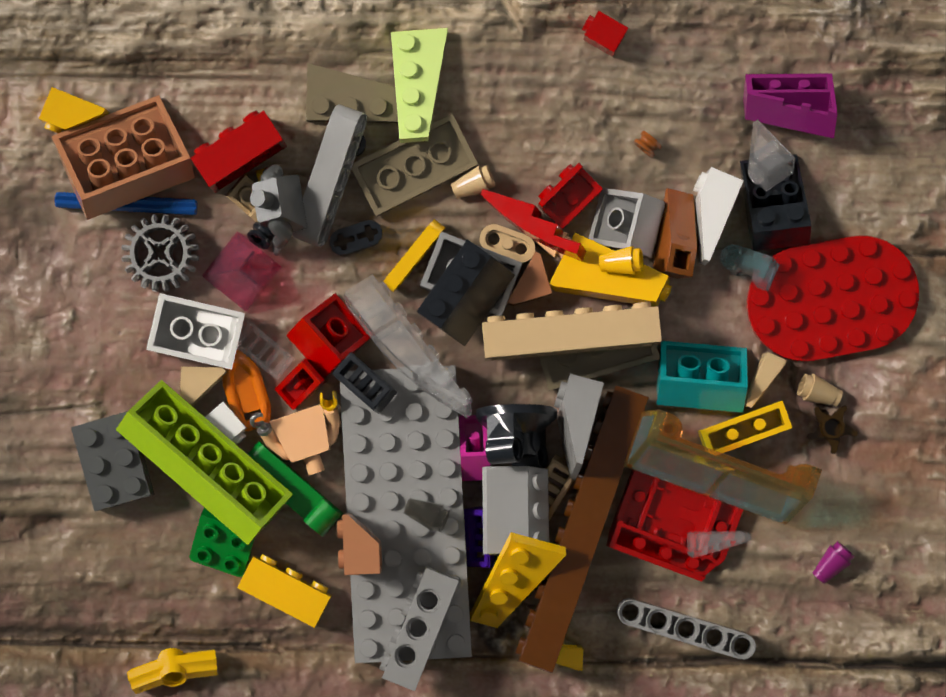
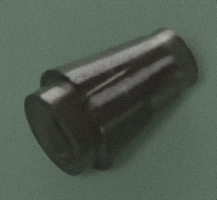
M412 498L408 500L404 510L405 515L432 532L435 530L443 531L450 510L445 509L442 504Z

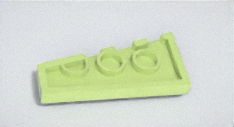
M448 28L391 32L400 143L429 141Z

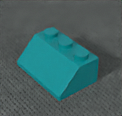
M673 341L661 342L657 378V405L743 413L748 389L747 348Z

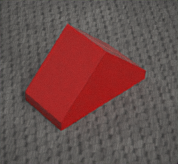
M305 358L274 390L292 410H295L327 381Z

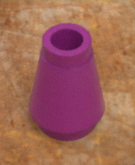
M837 541L834 545L830 544L812 573L823 584H826L852 564L850 561L855 556L843 544Z

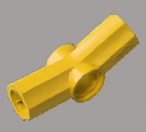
M177 648L165 649L161 651L157 660L130 669L127 672L128 681L135 694H139L161 685L168 687L180 686L187 679L217 676L215 650L184 653Z

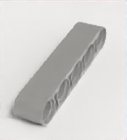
M340 104L333 109L303 197L307 229L293 232L294 238L317 247H322L326 243L366 127L367 115L365 113Z
M633 598L623 599L617 606L616 613L622 623L631 627L744 660L750 658L756 649L755 641L750 635L733 628ZM627 604L637 606L638 614L634 619L628 620L622 615V610ZM657 612L663 613L666 618L664 625L660 628H654L650 623L651 616ZM683 621H690L693 624V631L689 636H681L678 632V626ZM712 629H717L721 634L720 641L714 645L708 644L706 641L707 633ZM738 638H746L748 640V649L743 653H737L734 650V643Z

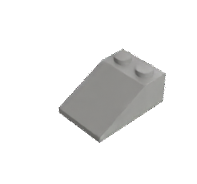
M571 373L567 383L561 381L554 407L559 408L557 422L570 479L576 480L583 464L604 383Z

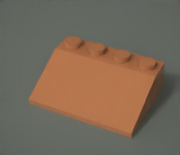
M159 95L52 136L54 145L87 220L195 178L191 158Z

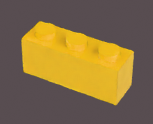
M778 401L698 430V434L707 458H712L791 429L792 425L783 401Z
M262 554L260 558L253 556L237 588L315 628L332 597L331 594L327 593L329 588L313 580L312 584L302 580L303 574L290 567H287L286 571L276 566L278 561L265 554Z

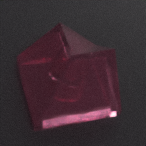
M237 231L202 274V277L247 312L282 267Z

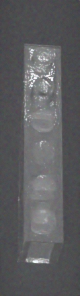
M372 274L344 292L346 306L375 345L394 366L418 387L442 404L466 418L471 416V403L473 401L470 394L464 387L460 389L454 382L456 378L452 370L448 366L443 367L441 365L435 348L431 344L428 346L425 344L419 327L415 323H409L403 306L399 302H393L387 285L383 281L379 283Z

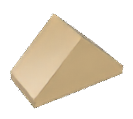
M181 367L180 396L193 407L222 380V376L227 371L222 367Z

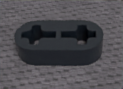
M367 220L336 230L330 236L329 244L334 253L345 256L378 245L382 240L383 232L377 222ZM370 226L372 230H378V233L374 235L375 240L369 241L367 237L358 240L357 235L365 233V227ZM339 235H343L345 239L355 238V241L347 243L346 250H342L340 246L335 247L334 245L338 241Z

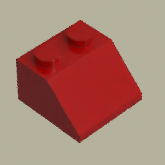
M335 293L305 315L286 336L322 377L325 378L341 364L350 352L354 354L374 335Z

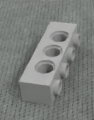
M426 567L425 572L418 571L412 586L417 589L413 600L407 598L401 613L407 616L402 627L396 626L390 641L395 643L392 654L385 653L379 668L384 671L383 679L412 691L416 690L459 579ZM425 592H432L437 596L438 602L433 608H426L422 605L421 596ZM420 619L425 622L427 630L424 634L414 635L410 631V623L413 620ZM403 647L412 648L416 655L415 659L409 663L401 661L399 658L400 649Z

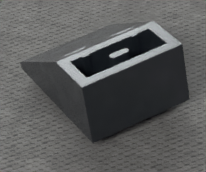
M797 154L740 161L752 251L809 245L812 225Z

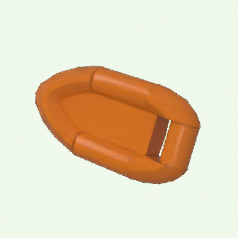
M236 350L232 370L224 368L227 373L222 376V384L229 408L247 427L244 431L249 432L257 428L251 426L250 419L245 420L244 414L260 410L263 413V417L256 418L254 422L264 421L269 423L271 419V404L259 368L248 355Z

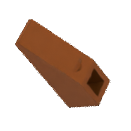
M667 188L664 202L666 203L659 227L653 269L676 279L693 277L697 253L694 196L690 193Z

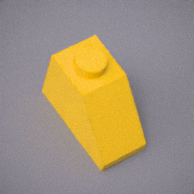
M51 87L39 120L46 123L45 129L58 134L62 130L66 131L108 115L109 112L103 107Z

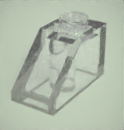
M759 120L753 122L748 175L755 184H760L765 191H768L793 174L795 157Z

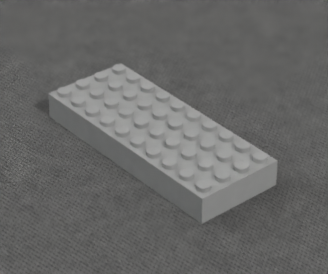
M456 366L373 370L397 391L395 397L379 414L374 412L340 382L347 514H352L381 541L382 572L380 574L350 575L355 664L382 662L385 653L392 654L395 643L390 642L396 626L402 627L407 616L401 613L407 598L413 600L417 589L412 586L418 571L425 572L426 567L459 579L428 659L472 657ZM348 371L344 377L348 379L354 371ZM364 372L354 383L356 387L367 373ZM373 380L363 391L365 395L373 387L376 381ZM382 388V389L377 393V395L372 399L373 402H374L375 399L381 394V392L384 390L383 388ZM425 592L422 594L421 603L424 607L433 608L436 606L438 599L434 593ZM420 619L413 620L410 623V631L414 635H422L427 630L425 622ZM403 647L399 651L401 661L414 660L416 657L414 650L410 647Z

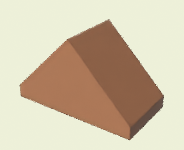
M535 251L507 304L511 306L552 295L540 253Z

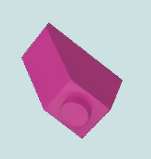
M476 415L459 416L462 481L482 480V467L490 466L485 452L487 428L476 420Z

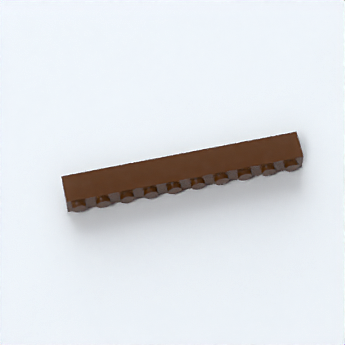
M617 385L614 387L613 392L607 391L602 407L606 408L603 419L597 418L592 432L597 437L594 446L588 445L583 460L587 462L584 473H578L573 486L574 489L578 490L575 500L569 499L563 515L568 517L565 528L559 527L554 540L555 544L566 547V556L548 574L546 583H539L535 598L539 599L536 611L530 609L525 626L530 627L527 637L520 638L515 654L520 655L518 662L549 673L554 671L649 398L645 395Z

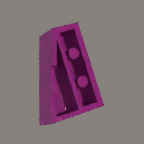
M832 73L745 74L743 103L746 120L834 138L837 106Z

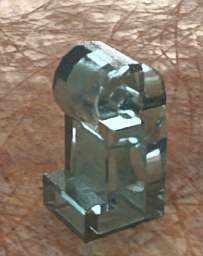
M729 245L720 254V261L729 273L735 276L743 274L750 276L758 288L769 291L779 268V264L773 257L738 245Z

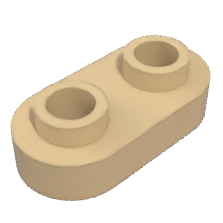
M497 224L488 225L481 231L480 244L485 249L519 261L522 264L530 261L535 253L534 241L525 234ZM492 234L498 235L499 243L495 245L489 243V236ZM519 244L525 245L527 249L522 255L515 251L516 246Z

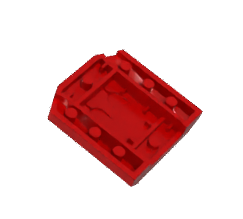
M647 437L637 455L609 530L606 546L702 582L712 569L719 566L725 560L745 507L741 479L743 480L742 473Z

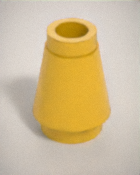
M630 246L606 254H600L601 272L607 271L636 275V272L643 271L644 266L641 248Z

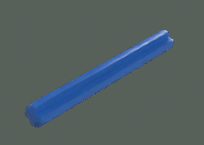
M56 193V207L82 209L75 193ZM145 197L112 211L196 215L198 203L194 199Z

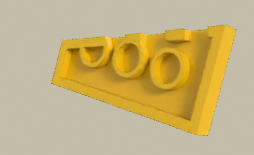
M511 532L470 612V621L498 628L566 556V547Z

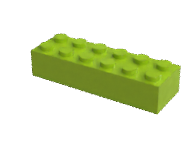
M160 380L126 413L116 428L117 432L247 545L270 523L293 495L163 380Z

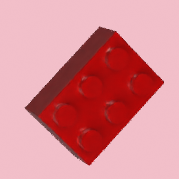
M257 110L253 111L243 118L244 123L236 129L231 126L218 135L220 139L211 145L209 142H206L194 150L195 155L191 157V160L208 186L215 193L287 147L264 110L260 113Z

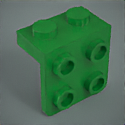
M204 507L189 558L193 562L242 577L246 571L254 540L247 545Z

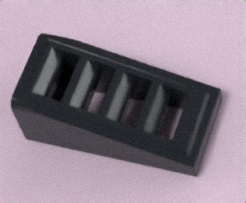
M352 352L348 354L332 373L378 414L383 411L397 394L393 387ZM354 364L358 365L359 367L348 379L344 377ZM364 372L367 373L356 387L354 383ZM373 380L376 381L373 387L365 395L363 391ZM383 388L384 390L381 392V394H380V395L375 399V401L373 402L372 399H373V398L377 395V393Z

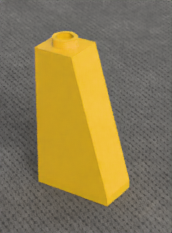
M574 233L571 240L581 243L585 248L586 254L583 262L563 255L549 283L552 290L560 293L632 304L651 302V307L658 306L660 301L665 302L672 289V286L669 285L670 279L668 275L647 265L643 266V271L636 272V275L607 271L601 272L599 265L600 254H606L614 250L577 233Z

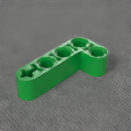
M260 441L248 452V455L293 494L286 504L304 519L303 521L320 536L324 537L344 515L335 505Z

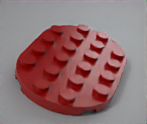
M872 236L845 237L789 248L769 258L758 269L749 285L746 300L747 315L751 328L759 341L780 357L803 362L821 360L877 349L888 345L900 337L909 327L916 314L919 302V284L910 261L891 243Z

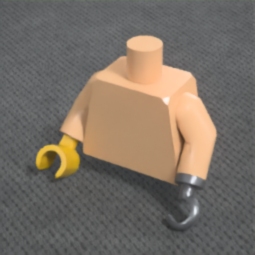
M332 391L333 399L325 400L323 393H320L319 405L269 421L270 424L264 421L254 422L256 418L263 417V413L257 412L251 416L250 424L252 427L257 428V432L267 448L279 458L290 460L291 463L304 460L309 476L325 470L320 454L331 450V445L337 442L341 420L337 407V393Z

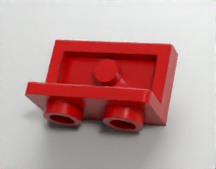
M580 163L575 167L571 164L568 165L559 175L562 180L555 187L551 184L548 185L538 196L541 199L538 207L554 223L558 224L562 230L603 191V188L583 169Z

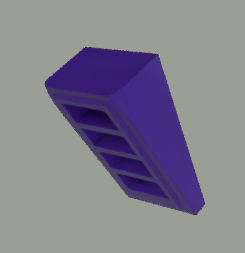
M477 506L464 509L467 567L491 568L494 566L495 556L484 555V557H477V552H483V545H478L479 540L483 541V533H479L480 528L483 529V507Z

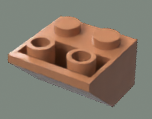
M352 514L342 515V520L337 521V538L343 539V550L338 551L339 569L344 568V575L380 574L382 572L381 541Z

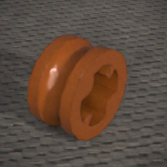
M642 131L640 133L641 138L635 139L633 142L642 152L653 158L655 156L654 151L660 150L662 146L650 134Z

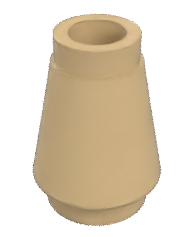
M479 165L451 183L452 190L457 199L481 194L482 189L490 191L491 188L496 186L493 175L487 165L483 167Z
M814 373L812 375L804 374L797 389V395L801 396L804 401L838 406L843 394L842 390Z

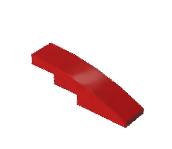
M482 189L481 195L517 229L548 248L583 262L586 250L582 244L562 238L564 231L558 224L540 219L541 212L536 205Z

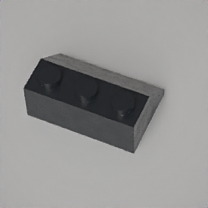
M467 239L416 312L465 347L515 274Z

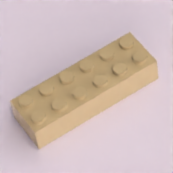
M651 302L634 303L632 309L622 310V305L604 306L602 312H593L592 307L575 309L574 314L564 315L563 310L547 311L545 317L534 318V313L517 314L516 320H505V316L487 317V322L482 323L485 362L658 346L662 342L658 306L651 307Z

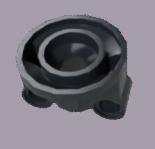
M503 404L478 408L476 410V420L487 428L485 452L488 462L490 464L512 463V466L545 468L548 462L546 427L557 419V409L551 406L536 404Z

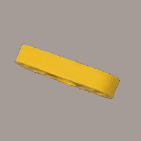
M434 219L400 259L382 284L394 293L438 240L440 233L444 232L446 228Z

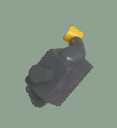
M271 165L264 169L255 170L258 182L252 184L250 202L255 206L258 223L268 228L275 235L272 241L273 254L278 256L281 253V249L287 245L293 232L307 229L299 175L282 176L283 169L279 165Z

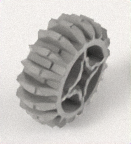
M154 214L151 217L152 224L149 225L148 221L142 218L141 224L144 228L140 230L136 225L131 227L137 233L135 237L130 234L125 235V238L132 243L131 246L122 245L121 249L130 252V255L123 256L121 259L123 262L132 263L125 268L127 273L136 270V273L131 278L132 281L137 282L143 277L141 282L142 288L146 289L150 282H152V291L157 292L160 283H162L163 290L169 292V282H172L175 288H180L179 277L186 282L190 280L184 272L186 269L191 272L196 271V268L189 265L190 260L197 262L200 258L196 255H191V251H197L200 248L198 244H189L196 236L194 233L185 236L189 230L187 224L178 229L180 219L174 218L170 225L169 216L164 214L162 222L159 223L158 216ZM158 230H167L174 233L170 238L167 237L161 242H156L149 236L150 233ZM179 240L183 246V258L180 265L177 264L172 255ZM141 242L147 246L149 251L142 266L138 259V250ZM151 243L163 249V246H166L164 253L170 263L161 258L155 260L157 253L151 246ZM161 264L166 265L173 271L169 275L160 277L147 274L151 269Z

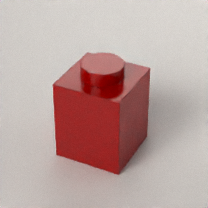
M598 11L595 17L590 15L582 28L586 32L583 40L613 57L625 37L628 27Z

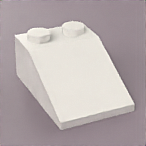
M713 167L707 173L702 172L699 175L693 191L698 193L695 198L699 263L704 266L711 260L744 181Z
M159 293L146 350L232 370L245 313Z

